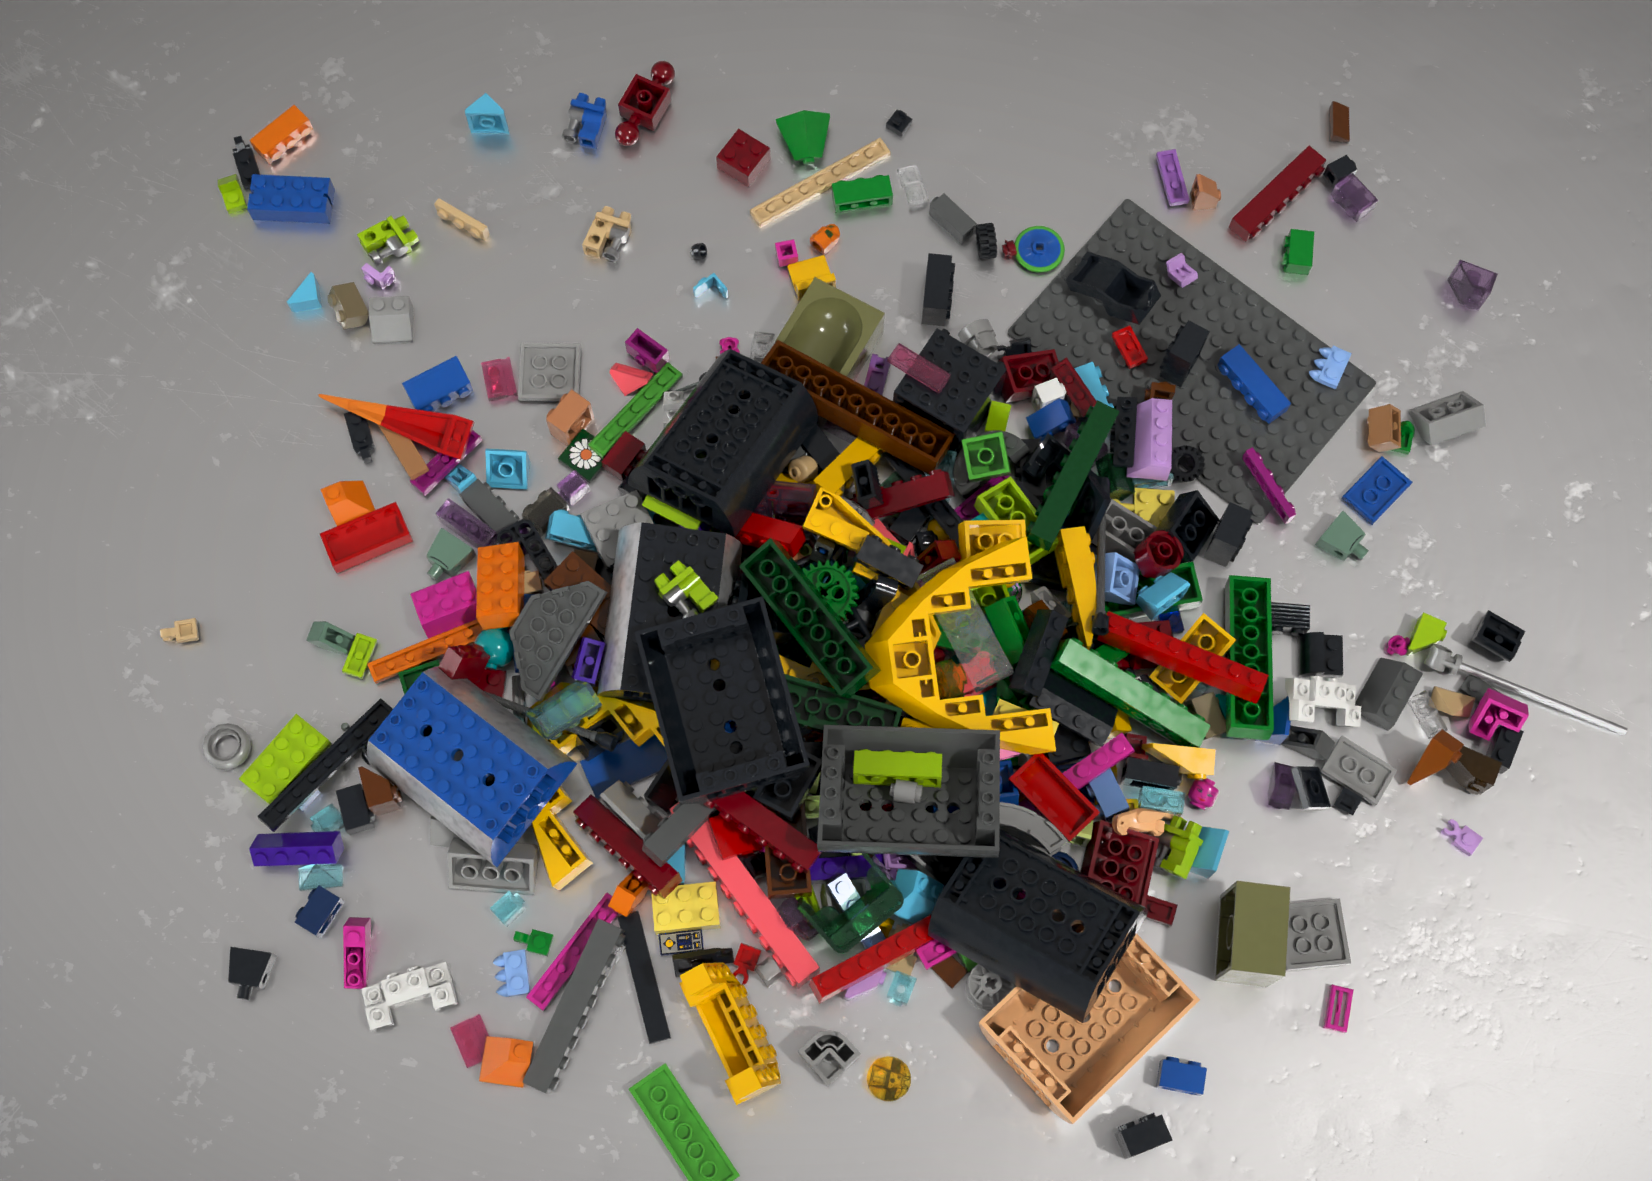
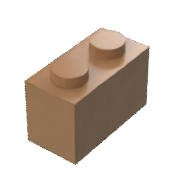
M1391 404L1369 409V417L1367 419L1369 426L1367 441L1369 447L1379 453L1401 448V410Z

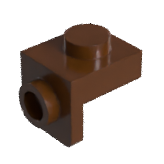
M1152 382L1150 388L1145 390L1144 400L1147 401L1151 398L1172 400L1176 385H1171L1168 382Z

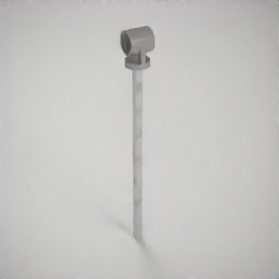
M1433 644L1424 662L1430 668L1441 672L1447 667L1449 668L1448 672L1453 675L1460 670L1621 735L1627 733L1626 727L1462 663V655L1456 654L1453 657L1451 656L1453 652L1442 645Z

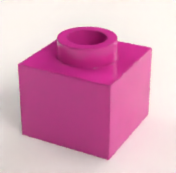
M794 239L775 243L779 267L798 262Z

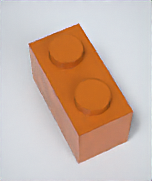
M633 870L617 886L608 905L625 917L644 899L648 891V884L645 881L639 882L633 876Z

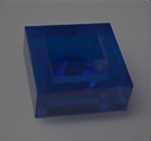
M1179 611L1164 613L1158 616L1159 621L1169 620L1173 634L1184 631Z

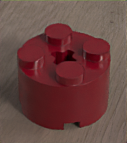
M1163 530L1155 531L1134 549L1136 564L1144 577L1157 578L1159 576H1166L1180 565L1184 555L1183 547L1175 536L1171 537L1168 535L1169 532Z

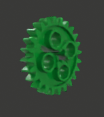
M829 560L826 561L825 565L818 561L817 567L810 563L809 571L803 568V572L822 595L823 592L828 594L824 599L839 618L847 621L845 614L853 615L850 608L857 607L858 605L853 600L859 599V595L854 593L859 590V587L854 585L857 580L855 577H852V572L850 570L846 572L844 565L839 568V564L836 561L831 566ZM825 577H831L828 583H822ZM838 592H844L843 597L840 599L835 598Z

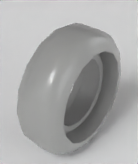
M229 723L220 724L211 729L203 742V754L207 761L214 767L223 770L234 769L243 764L248 758L251 749L250 738L246 731L238 725ZM227 735L236 737L238 740L236 753L228 758L219 757L215 751L217 741Z

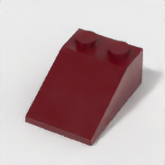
M1055 349L1003 356L999 360L1007 368L1002 389L1005 403L1031 398L1036 385L1056 378L1050 368L1059 363Z

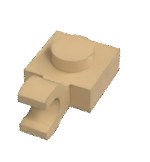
M196 618L174 621V628L160 629V636L163 638V641H171L175 638L177 643L199 640Z

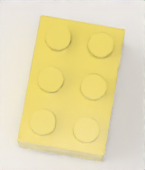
M716 881L678 885L665 899L659 894L655 896L651 893L654 931L656 935L721 928Z

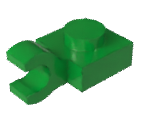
M532 929L531 935L515 931L513 940L527 944L526 951L548 957L554 935Z

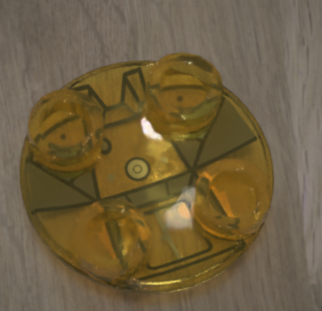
M889 1056L878 1058L869 1068L867 1084L872 1094L878 1099L895 1101L902 1098L909 1090L911 1074L908 1066L902 1060Z

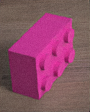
M469 571L410 594L420 623L428 638L477 619V589Z

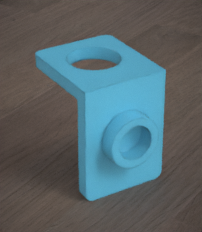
M713 273L707 278H702L693 287V293L697 298L715 285L721 294L728 298V289L716 274Z

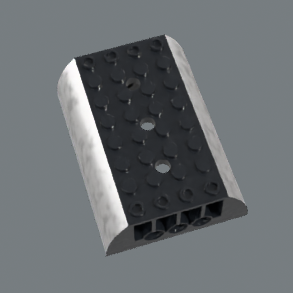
M643 522L629 524L619 530L597 696L653 702L635 631L679 620L684 616L681 612L676 617H671L668 614L667 610L671 606L658 594L660 590L657 588L654 580L662 573L670 581L673 580L676 576L671 572L670 567L679 560L687 568L690 566L710 591L717 595V602L705 612L731 605L732 597L736 593V591H733L735 580L738 579L739 566L741 565L743 545L739 540L725 533ZM689 598L684 600L690 610L694 608L699 614L701 613ZM714 659L708 663L710 670L714 671L720 667L718 660ZM717 680L713 688L716 691H722L726 683L723 680Z

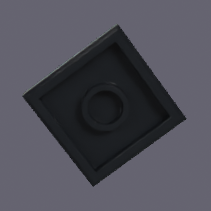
M1297 766L1291 768L1303 810L1330 808L1331 805L1319 767Z

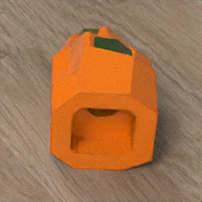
M835 224L821 227L810 237V244L819 253L827 254L838 243L840 237L839 228Z

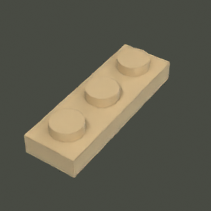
M440 198L435 202L437 215L442 219L452 221L459 229H466L474 238H481L486 241L489 237L488 228L483 223Z

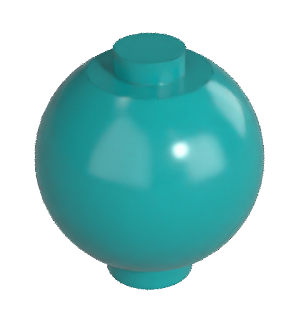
M508 627L483 630L476 637L474 644L482 646L484 651L491 656L485 667L486 669L497 670V667H504L513 659V642L510 638V633L507 632Z

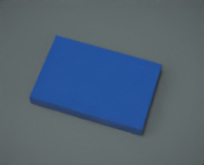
M1381 456L1341 499L1373 525L1413 482Z

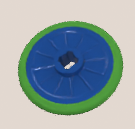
M1033 226L1023 230L1014 243L1017 251L1015 255L1017 261L1024 268L1033 272L1050 271L1057 267L1064 257L1065 247L1062 238L1057 232L1045 226Z

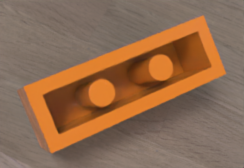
M293 105L251 138L250 142L254 150L270 164L279 159L286 150L294 147L301 138L306 137L313 130L310 120Z

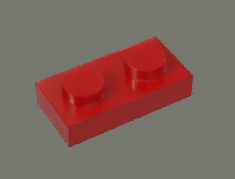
M1130 325L1112 333V338L1129 369L1147 362L1148 357Z

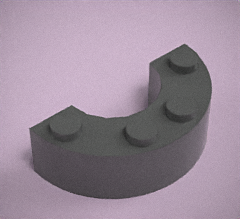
M994 430L977 435L982 436L1003 432L1008 459L1014 464L1031 452L1019 437L1006 431ZM962 448L954 464V481L959 493L966 500L982 486L979 481L970 482Z

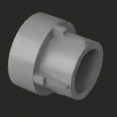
M988 319L976 320L965 326L958 334L962 343L986 357L997 350V345H999L995 338L996 334Z

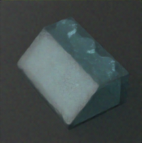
M577 680L525 714L543 738L555 740L568 727L571 729L580 724V720L585 716L590 717L596 714L602 704L589 683Z

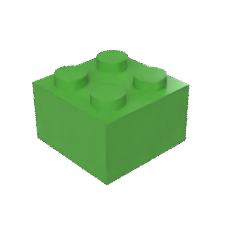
M1003 432L962 440L968 477L971 483L1011 475Z

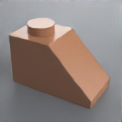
M1196 174L1190 191L1192 210L1216 209L1218 201L1221 200V191L1217 189L1216 182L1201 174Z

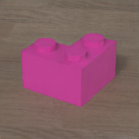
M1488 688L1469 720V733L1489 741L1499 724L1519 733L1529 716L1528 705Z

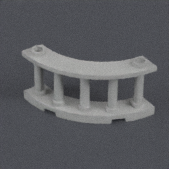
M1000 802V829L1050 856L1062 850L1061 846L1068 842L1051 822L1037 815L1036 812L1015 804ZM958 809V810L952 812L951 814H956V813H958L960 810Z

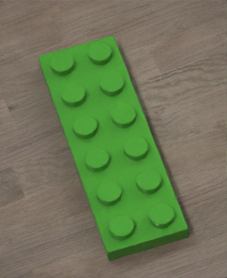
M666 1063L629 1088V1091L688 1181H734L740 1176Z

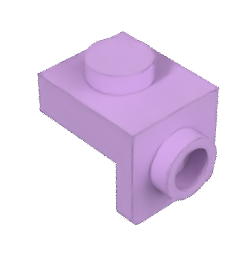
M1180 253L1166 262L1168 277L1183 288L1198 279L1197 272L1185 263L1184 254Z
M367 263L361 268L364 274L363 278L370 285L375 284L382 290L394 281L395 273L390 266L382 273Z

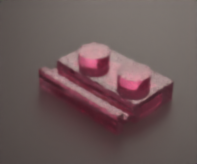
M510 357L481 363L489 402L509 398V396L513 395L518 396Z
M478 1014L473 1018L450 1027L468 1069L482 1063L486 1036L490 1037L481 1015Z

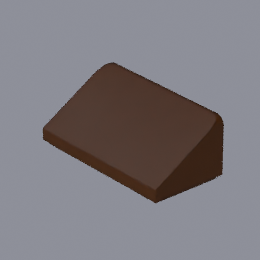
M1332 101L1329 108L1330 141L1349 142V107Z
M953 956L931 967L952 989L968 972Z

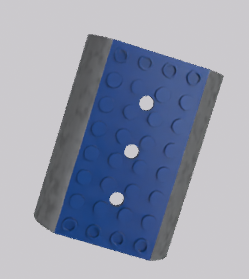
M439 666L433 667L421 673L368 740L367 759L371 767L392 784L396 785L397 788L494 866L498 867L576 767L577 763L470 680H452L438 668ZM432 727V733L424 737L427 730ZM462 750V759L459 761H455V753L457 751ZM494 775V783L491 786H486V778Z

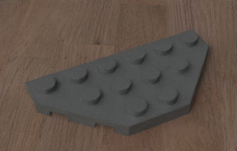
M585 581L577 585L531 595L509 631L523 691L539 701L543 700L608 592L590 581Z

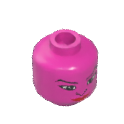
M1208 778L1194 780L1187 794L1190 799L1189 803L1202 810L1211 808L1219 794V790L1214 787L1215 782Z

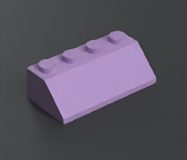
M1151 398L1137 404L1134 465L1132 468L1127 467V477L1167 481L1172 460V400Z

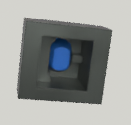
M819 536L809 559L815 562L820 561L822 565H825L826 561L830 560L836 542Z

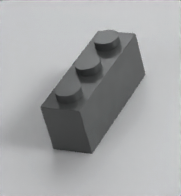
M477 479L459 495L470 510L497 537L501 530L514 524L520 518L513 510L510 512L505 507L506 503L500 496L495 497L492 494L493 489L487 482L482 483Z

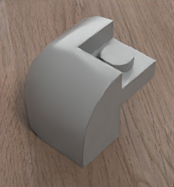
M832 1030L819 1032L798 1050L803 1060L827 1086L849 1068L861 1055L844 1035Z

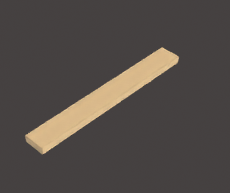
M880 137L750 209V214L761 228L831 189L832 183L841 180L845 181L891 155V151Z

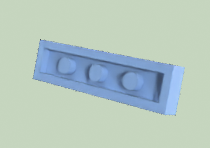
M842 873L826 884L865 949L886 939L846 873Z

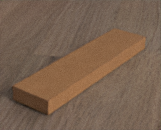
M378 425L411 480L429 471L410 439Z

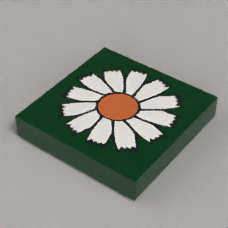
M582 429L559 456L558 461L591 483L603 468V458L588 447V444L595 437Z

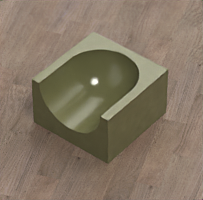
M815 277L776 341L779 340L855 381L883 335L885 313Z
M1236 881L1220 895L1215 981L1268 987L1285 977L1290 887Z

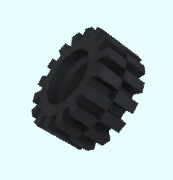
M976 224V245L980 260L996 258L997 239L994 224Z
M1183 445L1176 447L1172 451L1170 470L1172 477L1182 482L1194 481L1200 477L1205 467V459L1202 453L1192 446ZM1190 456L1193 459L1194 465L1190 471L1184 472L1179 468L1178 461L1181 457Z

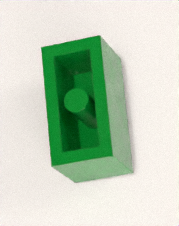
M1291 229L1283 241V247L1286 248V253L1283 254L1282 265H1285L1284 273L1308 275L1313 262L1314 231Z

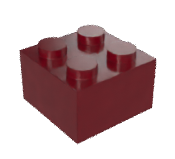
M738 128L716 156L717 168L745 186L750 187L771 160L770 147Z

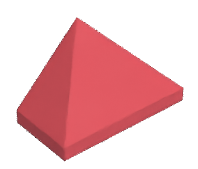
M615 363L609 372L624 396L646 385L653 377L651 372L620 363Z

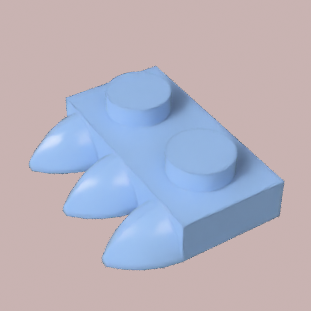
M1336 346L1320 348V354L1326 359H1315L1314 363L1320 370H1311L1309 374L1315 381L1336 389L1352 353Z
M526 950L504 952L498 956L493 963L499 967H505V969L499 971L495 978L507 984L498 988L496 993L504 997L529 994L530 983Z

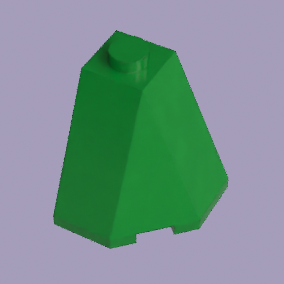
M803 110L776 119V123L795 161H803V164H813L816 159L822 158L830 113Z

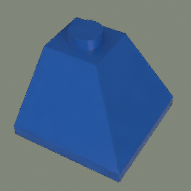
M1288 696L1273 707L1274 731L1270 739H1255V741L1280 745L1289 736L1291 721L1289 720Z

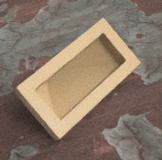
M1434 686L1428 706L1452 716L1469 718L1475 697Z

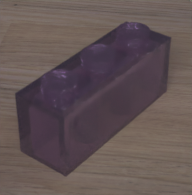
M450 498L435 513L442 524L477 549L478 547L492 546L498 543L497 532Z

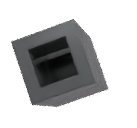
M945 193L931 201L929 214L961 245L975 233L977 223Z

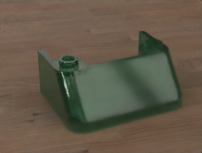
M862 853L863 857L871 865L867 871V880L873 888L843 913L839 914L832 906H824L815 912L802 896L798 899L797 908L833 950L838 953H846L898 911L904 903L901 890L888 870L874 854Z

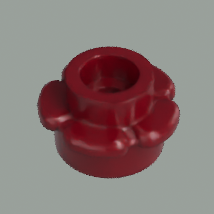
M1005 240V244L1002 245L1004 256H1009L1012 259V256L1017 254L1014 241Z

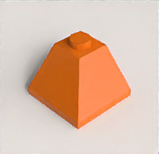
M339 481L320 489L337 526L375 511L363 481Z
M486 1036L479 1081L523 1088L524 1083L522 1081L530 1065L533 1042Z

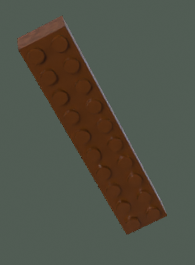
M779 340L775 342L761 362V364L801 382L811 395L819 416L929 475L930 471L938 468L951 447L955 436L952 432Z

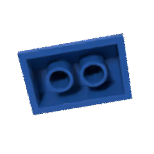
M457 356L402 383L414 408L431 412L441 407H447L456 399L465 398L473 391L471 383Z

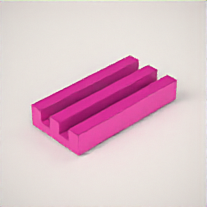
M1330 985L1324 1022L1325 1029L1347 1033L1354 989ZM1337 990L1338 997L1333 1024H1331L1335 993ZM1345 992L1347 993L1341 1027L1338 1026L1341 1012L1343 993Z

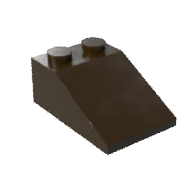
M1463 746L1460 751L1462 756L1456 764L1452 762L1445 768L1469 793L1481 795L1494 786L1502 762Z

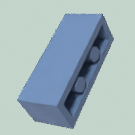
M1111 768L1086 786L1090 798L1094 797L1096 799L1097 805L1095 807L1100 811L1099 817L1104 816L1105 820L1108 821L1117 814L1129 811V805Z

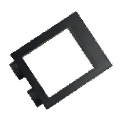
M1128 757L1123 764L1120 785L1170 794L1174 789H1177V786H1180L1182 773H1179L1180 766Z

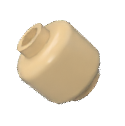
M801 456L789 463L788 473L793 480L806 483L817 477L818 465L811 456Z

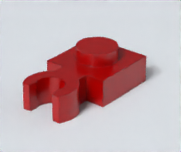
M744 943L740 944L734 964L738 965L739 968L733 972V975L736 977L737 974H742L744 976L742 984L745 985L749 980L748 970L755 971V966L762 950Z

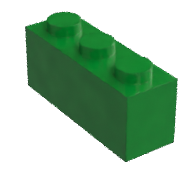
M876 175L872 178H857L852 181L841 180L832 183L835 213L892 205L893 193L889 175Z
M1013 595L984 608L1009 666L1018 663L1030 631L1016 597Z

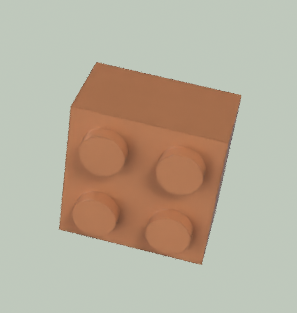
M571 389L568 394L565 393L561 397L558 406L548 412L546 421L550 434L568 447L582 429L585 430L592 422L594 414L591 403Z

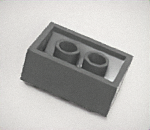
M1380 658L1355 701V706H1361V716L1389 731L1397 722L1423 673L1405 662Z

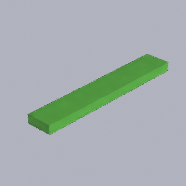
M667 362L588 444V447L604 459L625 431L629 433L664 397V392H668L683 377V374Z

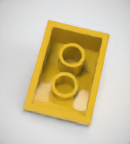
M972 520L961 522L958 524L960 562L1000 542L1025 537V520Z
M1158 743L1142 744L1141 749L1163 763L1180 766L1179 773L1187 774L1188 779L1200 780L1206 779L1208 775H1214L1216 749Z

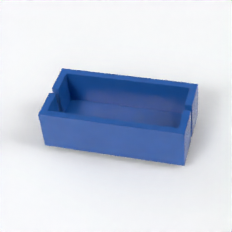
M252 174L251 193H249L247 210L253 220L330 224L332 215L331 205H333L335 192L330 178Z

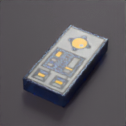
M702 929L659 934L660 955L669 956L704 950Z

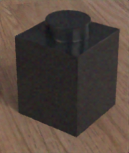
M1345 155L1328 164L1323 175L1333 189L1352 180L1358 169L1355 162Z

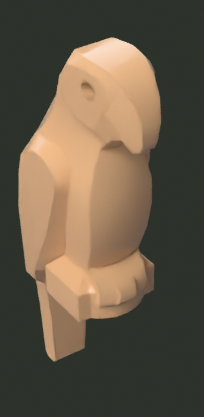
M1138 808L1115 815L1112 820V827L1119 835H1127L1126 831L1129 828L1138 832H1148V834L1155 837L1164 833L1165 821L1161 819L1172 820L1174 815L1152 809Z

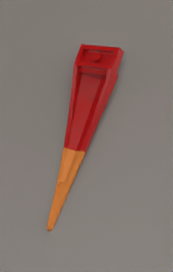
M318 394L320 398L438 453L459 460L463 459L475 423L473 420L453 414Z

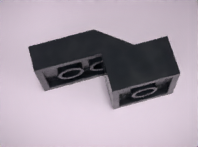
M1086 252L1080 264L1065 280L1070 291L1101 300L1109 316L1138 325L1141 324L1161 297L1154 280L1138 276L1118 260Z

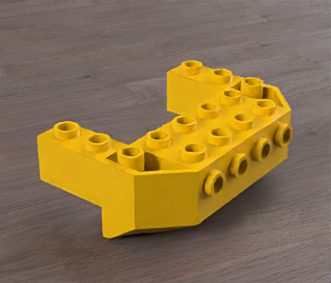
M723 962L702 963L681 974L682 982L679 983L689 1006L696 1007L729 1076L725 1082L736 1105L781 1084L776 1050L772 1044L769 1045L766 1039V1029L762 1024H759L756 1018L758 1015L757 1011L747 999L748 992L745 986L740 984L729 967Z

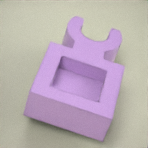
M1450 819L1447 823L1452 826L1453 830L1449 831L1447 828H1443L1441 832L1445 836L1454 837L1455 839L1452 844L1468 856L1472 855L1483 837L1466 825L1460 829L1458 823Z

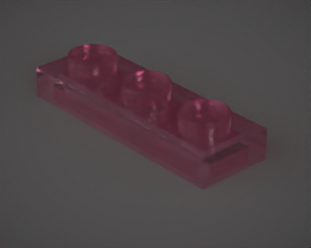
M898 343L888 357L887 362L937 393L941 392L951 377V374Z

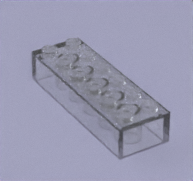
M951 558L919 575L917 581L920 587L925 585L940 571L956 564L955 559ZM969 589L971 609L968 611L936 614L935 616L977 693L1010 676L1014 671L971 589Z

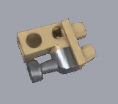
M604 206L601 212L596 213L595 219L582 244L584 254L599 259L603 255L607 260L617 261L619 257L617 250L620 244L626 243L628 236L631 234V214L623 211L620 217L617 218L614 217L615 211L613 208ZM607 239L611 240L610 247H606L603 252Z

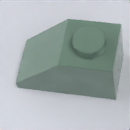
M314 621L306 641L322 649L348 656L355 635L326 621Z

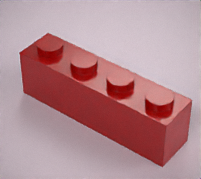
M752 513L735 537L742 544L760 548L768 539L772 538L779 541L793 558L806 540L801 525Z

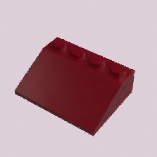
M1103 820L1093 822L1092 836L1086 846L1081 873L1145 907L1160 838L1127 829V835H1119L1114 831L1112 823Z

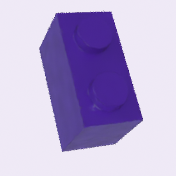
M582 636L572 673L573 679L595 684L605 642Z

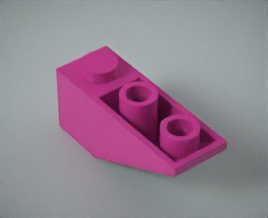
M349 917L343 925L344 988L362 989L367 987L371 945V918Z

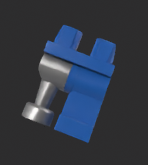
M579 93L576 100H571L568 112L570 123L568 129H564L562 138L574 143L578 137L580 145L597 149L607 118L606 100L598 97L595 99L594 104L588 103L589 96L587 94ZM578 125H583L582 130L580 129L578 135V133L576 132Z

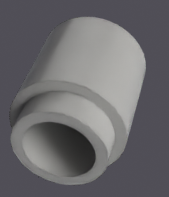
M897 779L896 784H891L890 796L894 797L893 801L920 803L923 785H918V782Z

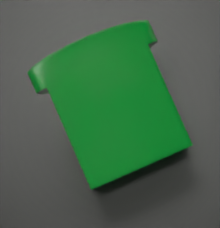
M1410 421L1401 422V448L1390 451L1407 455L1410 453L1412 439L1415 434V428Z

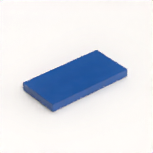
M654 734L640 747L632 739L618 744L612 752L606 750L590 761L584 759L580 763L595 798L600 800V794L618 780L622 783L626 781L633 785L658 774L668 757L665 746Z

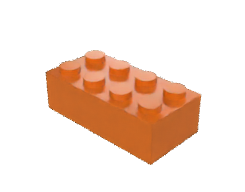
M519 542L478 547L476 618L483 630L513 626L524 608L525 555Z

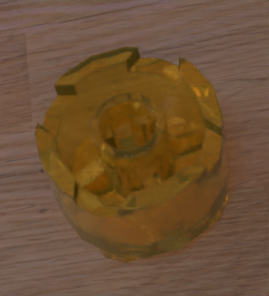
M953 659L935 662L940 700L964 697L966 694L963 692L964 684H967L966 673L962 665L955 664L952 661Z

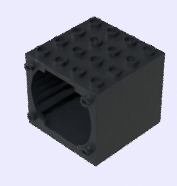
M937 328L894 390L893 402L955 434L947 453L957 458L958 453L963 448L962 440L975 437L988 417L991 401L998 402L1000 399L1007 368H1005L1006 365L1003 362L998 361L996 363L949 335L950 332L948 330L942 329L941 331Z

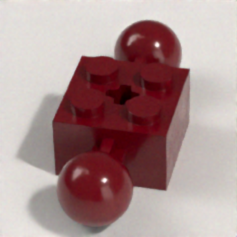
M659 61L652 66V81L638 74L634 76L618 103L620 116L628 119V121L622 122L616 127L615 138L619 144L623 146L634 145L639 139V125L652 131L657 127L671 103L670 89L665 86L674 80L675 70L669 62Z

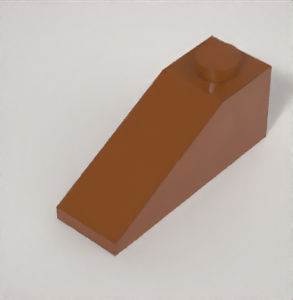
M1442 729L1431 739L1407 783L1412 785L1446 768L1452 762L1456 764L1462 756L1460 751L1464 744Z

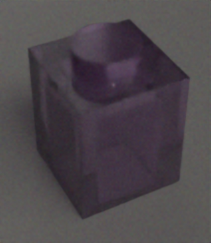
M576 470L556 485L559 498L564 503L567 501L571 506L590 491L588 483Z

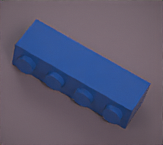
M1240 344L1220 358L1217 364L1220 372L1231 380L1233 387L1244 395L1245 401L1257 410V414L1262 420L1270 424L1288 410L1291 402Z

